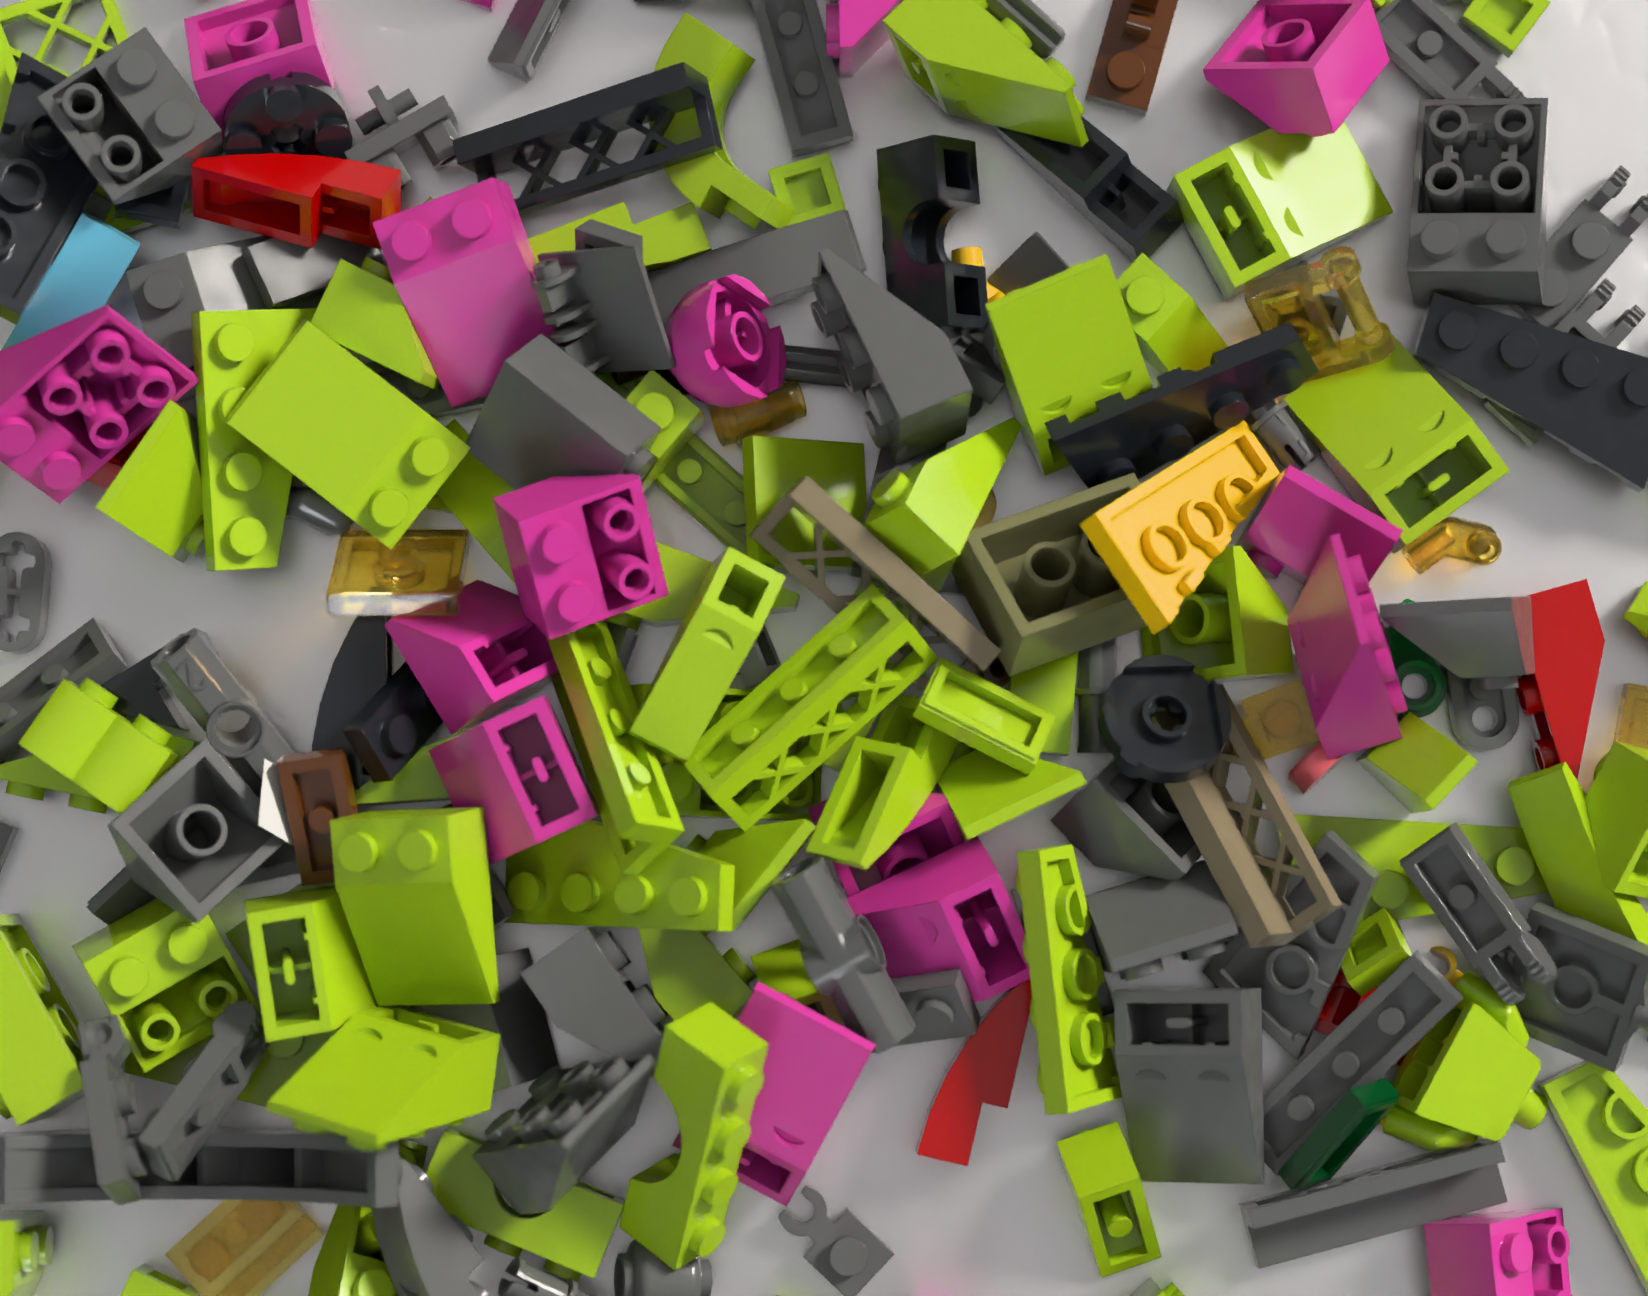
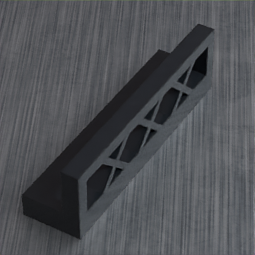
M685 62L452 140L457 164L476 173L478 183L492 177L496 179V173L517 166L532 174L520 197L514 199L520 216L723 150L707 77ZM695 107L702 137L679 145L663 137L676 113ZM655 121L651 129L643 126V124ZM634 128L646 135L633 160L618 164L606 157L619 132ZM597 140L593 149L585 145L586 143ZM659 143L667 147V149L655 152ZM576 147L589 155L576 179L561 183L549 176L562 151ZM540 159L536 168L528 164L529 162ZM601 163L609 166V168L597 171ZM544 182L552 185V187L540 190Z

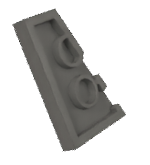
M1333 830L1327 832L1312 850L1343 906L1283 946L1251 948L1240 928L1239 934L1234 935L1225 945L1227 950L1218 953L1202 971L1219 988H1261L1262 1029L1296 1061L1303 1056L1380 876V873ZM1290 874L1285 898L1294 915L1297 916L1316 903L1317 900L1304 877Z

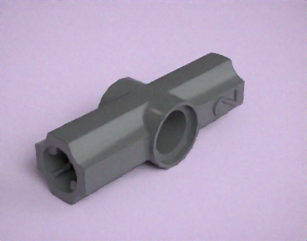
M195 628L190 632L180 634L166 644L160 653L151 660V666L204 730L212 747L220 755L226 757L255 795L261 799L264 759L277 766V762L282 755L296 753L262 712L255 696L249 690L242 687L198 630ZM230 710H241L250 715V719L245 727L236 732L223 731L216 724L218 719Z
M821 855L816 858H807L774 878L770 887L802 942L800 944V952L807 973L821 994L825 996L831 994L848 1028L857 1035L876 1044L872 1053L876 1054L897 1045L902 1039L913 1033L916 1024L885 970L886 957L875 930L864 916H856L824 857Z

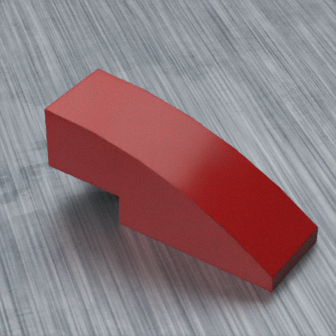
M280 153L234 154L196 158L191 165L193 217L308 248H313L320 236L325 234L382 250L372 222L401 212V170L334 157Z
M1031 979L1004 992L981 1017L976 1035L965 1037L944 1071L927 1109L915 1149L917 1155L968 1166L982 1103L1008 1109L1032 1000Z

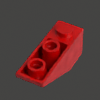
M1587 579L1527 595L1531 596L1535 673L1521 675L1522 678L1518 679L1519 688H1515L1522 712L1525 716L1533 715L1540 739L1533 741V752L1539 771L1566 762L1577 780L1605 643Z

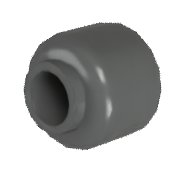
M635 1239L630 1243L626 1253H619L616 1257L614 1267L615 1296H710L712 1267L709 1259H700V1256L674 1271Z

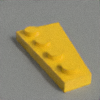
M1245 420L1099 510L1079 525L1151 632L1156 634L1173 621L1180 611L1178 607L1186 596L1194 592L1204 578L1203 572L1210 562L1223 552L1232 539L1230 535L1234 529L1249 516L1280 472Z

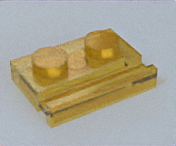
M224 1200L165 1255L201 1296H259L327 1233L317 1226L299 1202Z

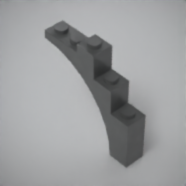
M216 1127L177 1181L171 1182L154 1174L146 1159L147 1175L138 1177L141 1199L293 1201L374 1208L398 1206V1186L401 1183L403 1174L402 1161L399 1156V1139L388 1142L387 1147L382 1150H362L348 1145L346 1142L347 1136L331 1131L312 1133L296 1128L249 1131ZM90 1129L0 1132V1204L112 1200L98 1184ZM130 1129L132 1137H140L142 1134V1130Z

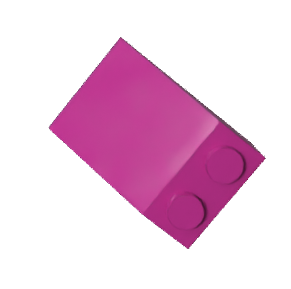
M492 177L372 222L394 285L452 408L488 396L506 359L541 333L549 339V333L559 327L558 324L545 325L543 315L546 313H543L536 289H533L531 279L535 277L533 266L537 263L508 183ZM563 342V343H554V344H556V345L559 347V346H561L562 344H564L565 342Z

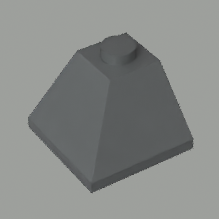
M1531 596L1379 605L1380 619L1459 678L1478 677L1479 690L1519 688L1518 675L1535 673Z
M1113 758L1050 820L1095 867L1178 881L1202 856L1165 784L1149 781L1142 777H1127L1115 767Z

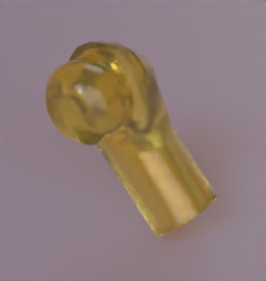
M1451 516L1440 521L1402 549V553L1410 566L1421 575L1445 556L1476 563L1481 566L1490 565L1500 557L1502 542L1492 527L1481 522Z

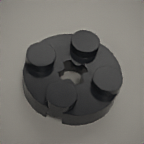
M291 72L292 78L279 77L270 80L269 74L255 77L234 93L224 110L223 146L225 155L280 153L347 159L344 152L351 149L353 138L343 101L329 84L307 73ZM294 124L300 126L298 130L299 138L290 143L276 142V136L273 132L276 126L286 130Z
M1146 656L1136 659L1127 665L1123 672L1111 682L1100 703L1098 715L1100 734L1106 748L1113 755L1115 767L1120 773L1130 778L1142 777L1149 781L1170 784L1189 781L1207 773L1213 766L1231 731V710L1222 688L1213 679L1209 684L1201 675L1193 672L1196 665L1175 656ZM1157 707H1162L1166 709L1168 717L1179 718L1180 724L1175 725L1171 731H1166L1156 726L1150 718H1153Z

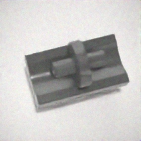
M379 85L367 91L376 107L356 118V123L364 136L384 124H387L388 127L344 152L348 160L362 161L401 170V191L411 185L413 181L398 155L420 143L435 170L456 160L452 140L459 138L453 125L457 120L444 95L399 120L397 118L399 115L418 105L409 88L389 100L386 99Z

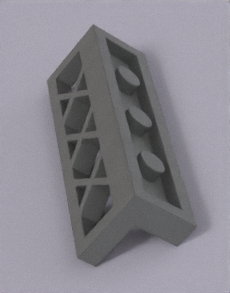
M1481 1138L1477 1139L1470 1147L1433 1151L1332 1178L1300 1190H1288L1240 1203L1239 1206L1256 1267L1259 1269L1508 1202L1497 1165L1498 1163L1506 1162L1501 1143Z

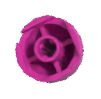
M731 274L706 282L690 290L668 316L665 332L676 363V367L669 369V371L678 383L696 400L722 408L741 406L768 397L766 395L768 392L777 390L783 383L787 363L785 340L780 325L769 328L767 319L762 312V309L771 306L765 295L750 280L736 274Z

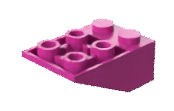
M108 305L0 351V461L60 504L155 421L169 400L175 403L199 382L198 375Z
M1340 534L1331 535L1287 620L1314 725L1327 760L1403 738L1396 714L1408 711L1401 684L1391 658L1393 656L1385 628L1380 619L1361 556L1359 554L1347 557Z
M978 836L846 898L856 916H864L875 930L885 953V970L890 979L960 969L974 1002L985 1001L1030 979L1029 964L1023 953L1025 931L1001 877Z
M758 982L738 1022L766 1041L769 1046L762 1070L764 1082L755 1098L749 1121L751 1133L742 1149L736 1175L739 1182L787 1207L876 1044L857 1035L848 1027L837 1024L799 1004L790 996L779 993ZM679 1131L672 1146L681 1150V1133Z

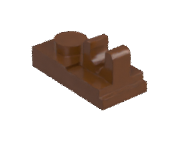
M1178 0L1112 1L1085 100L1141 116L1146 115Z
M346 747L282 755L277 762V768L302 886L335 882L330 820L358 814Z

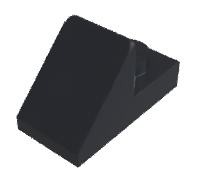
M197 629L198 632L202 635V637L206 640V642L210 645V647L214 650V652L218 655L219 653L217 652L207 633ZM162 648L100 685L118 698L112 707L117 713L135 718L140 713L155 723L187 731L190 730L165 689L166 683L151 666V660L160 653Z

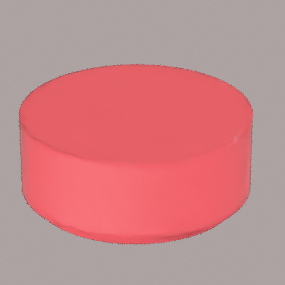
M1319 742L1290 770L1288 779L1304 795L1322 780L1347 754L1327 760L1322 744Z

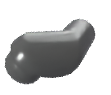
M310 487L290 488L285 519H296L328 536L346 533L354 523L352 519Z

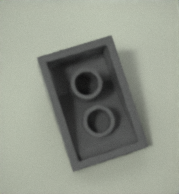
M263 235L187 251L125 271L145 335L194 372L191 313L197 311L267 310L242 253L248 246L272 238ZM324 293L277 309L317 308ZM195 385L178 399L176 403L196 398Z

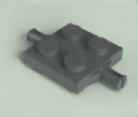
M1538 901L1530 908L1526 921L1532 928L1529 933L1540 940L1548 955L1555 962L1558 973L1557 977L1542 985L1541 982H1538L1528 972L1526 966L1523 965L1511 947L1507 946L1497 953L1510 964L1525 989V998L1515 1005L1529 1037L1615 1073L1622 1064L1631 1036L1639 1028L1648 1031V945Z

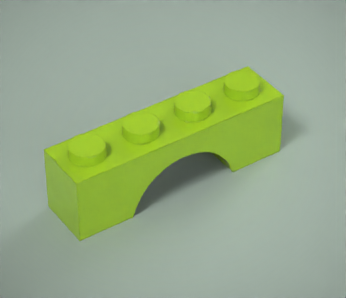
M712 1002L665 1026L654 1079L667 1095L678 1119L681 1133V1154L673 1153L630 1178L619 1228L674 1271L698 1256L706 1257L710 1255L724 1238L726 1232L724 1220L730 1197L738 1185L736 1173L742 1149L751 1133L749 1121L753 1105L764 1082L762 1070L769 1044Z

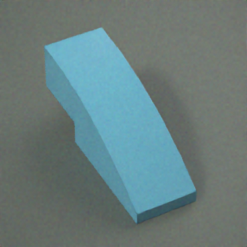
M84 210L2 350L105 306L138 251L140 243Z

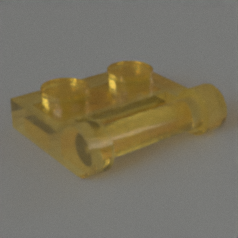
M1335 247L1323 254L1317 262L1244 283L1245 302L1260 333L1291 322L1320 372L1303 383L1382 361L1390 356L1395 349L1396 343L1388 325L1379 322L1361 283L1359 275L1361 274L1362 267L1355 251L1350 247ZM1337 290L1355 329L1356 334L1353 337L1340 340L1319 295L1321 293Z

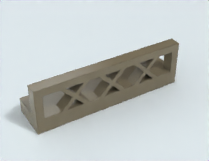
M808 476L800 477L748 535L836 615L848 606L846 603L852 602L859 595L837 596L825 585L824 558L849 556L861 567L862 592L871 585V577L889 592L883 593L888 600H898L908 609L909 622L918 633L920 620L937 635L922 637L927 644L946 643L964 660L960 667L972 673L977 669L985 670L1001 652L995 644ZM792 507L796 508L813 524L814 551L789 553L769 535ZM823 534L841 550L823 551ZM815 558L816 576L797 559ZM897 650L887 660L896 667L906 657ZM923 673L913 684L923 692L929 678Z
M1218 684L1225 693L1231 710L1232 720L1229 737L1207 773L1189 781L1164 784L1250 947L1283 946L1343 905L1223 684ZM1156 711L1153 718H1150L1156 726L1166 731H1171L1175 725L1180 724L1179 718L1168 717L1166 711ZM1233 747L1236 750L1237 754L1232 753ZM1230 762L1244 766L1251 778L1247 804L1233 800L1226 788ZM1263 802L1267 809L1262 808ZM1240 812L1245 813L1244 819L1242 818ZM1260 818L1274 821L1281 834L1277 859L1262 855L1255 842ZM1293 858H1294L1295 862L1297 863V865L1292 864ZM1270 868L1274 869V874H1272ZM1290 874L1304 877L1317 900L1316 903L1297 916L1294 915L1285 898Z

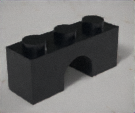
M933 134L877 149L878 190L881 204L882 246L885 256L887 291L945 332L948 339L985 331L989 324L985 304L988 303L985 267L952 263L949 261L944 247L946 227L953 215L963 208L980 204L975 141Z

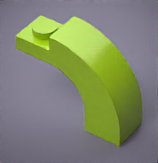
M685 12L664 45L654 71L685 62L707 77L723 150L665 168L664 171L676 188L687 199L718 219L727 210L755 230L762 220L777 229L785 227L795 209L744 175L731 160L724 140L723 129L727 106L737 87L755 62V59ZM695 107L676 113L663 137L676 145L702 137ZM655 121L649 122L650 129ZM659 143L656 152L667 149V147Z

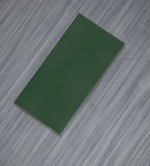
M1386 1078L1348 1089L1277 1174L1290 1190H1300L1330 1180L1399 1101L1400 1094Z

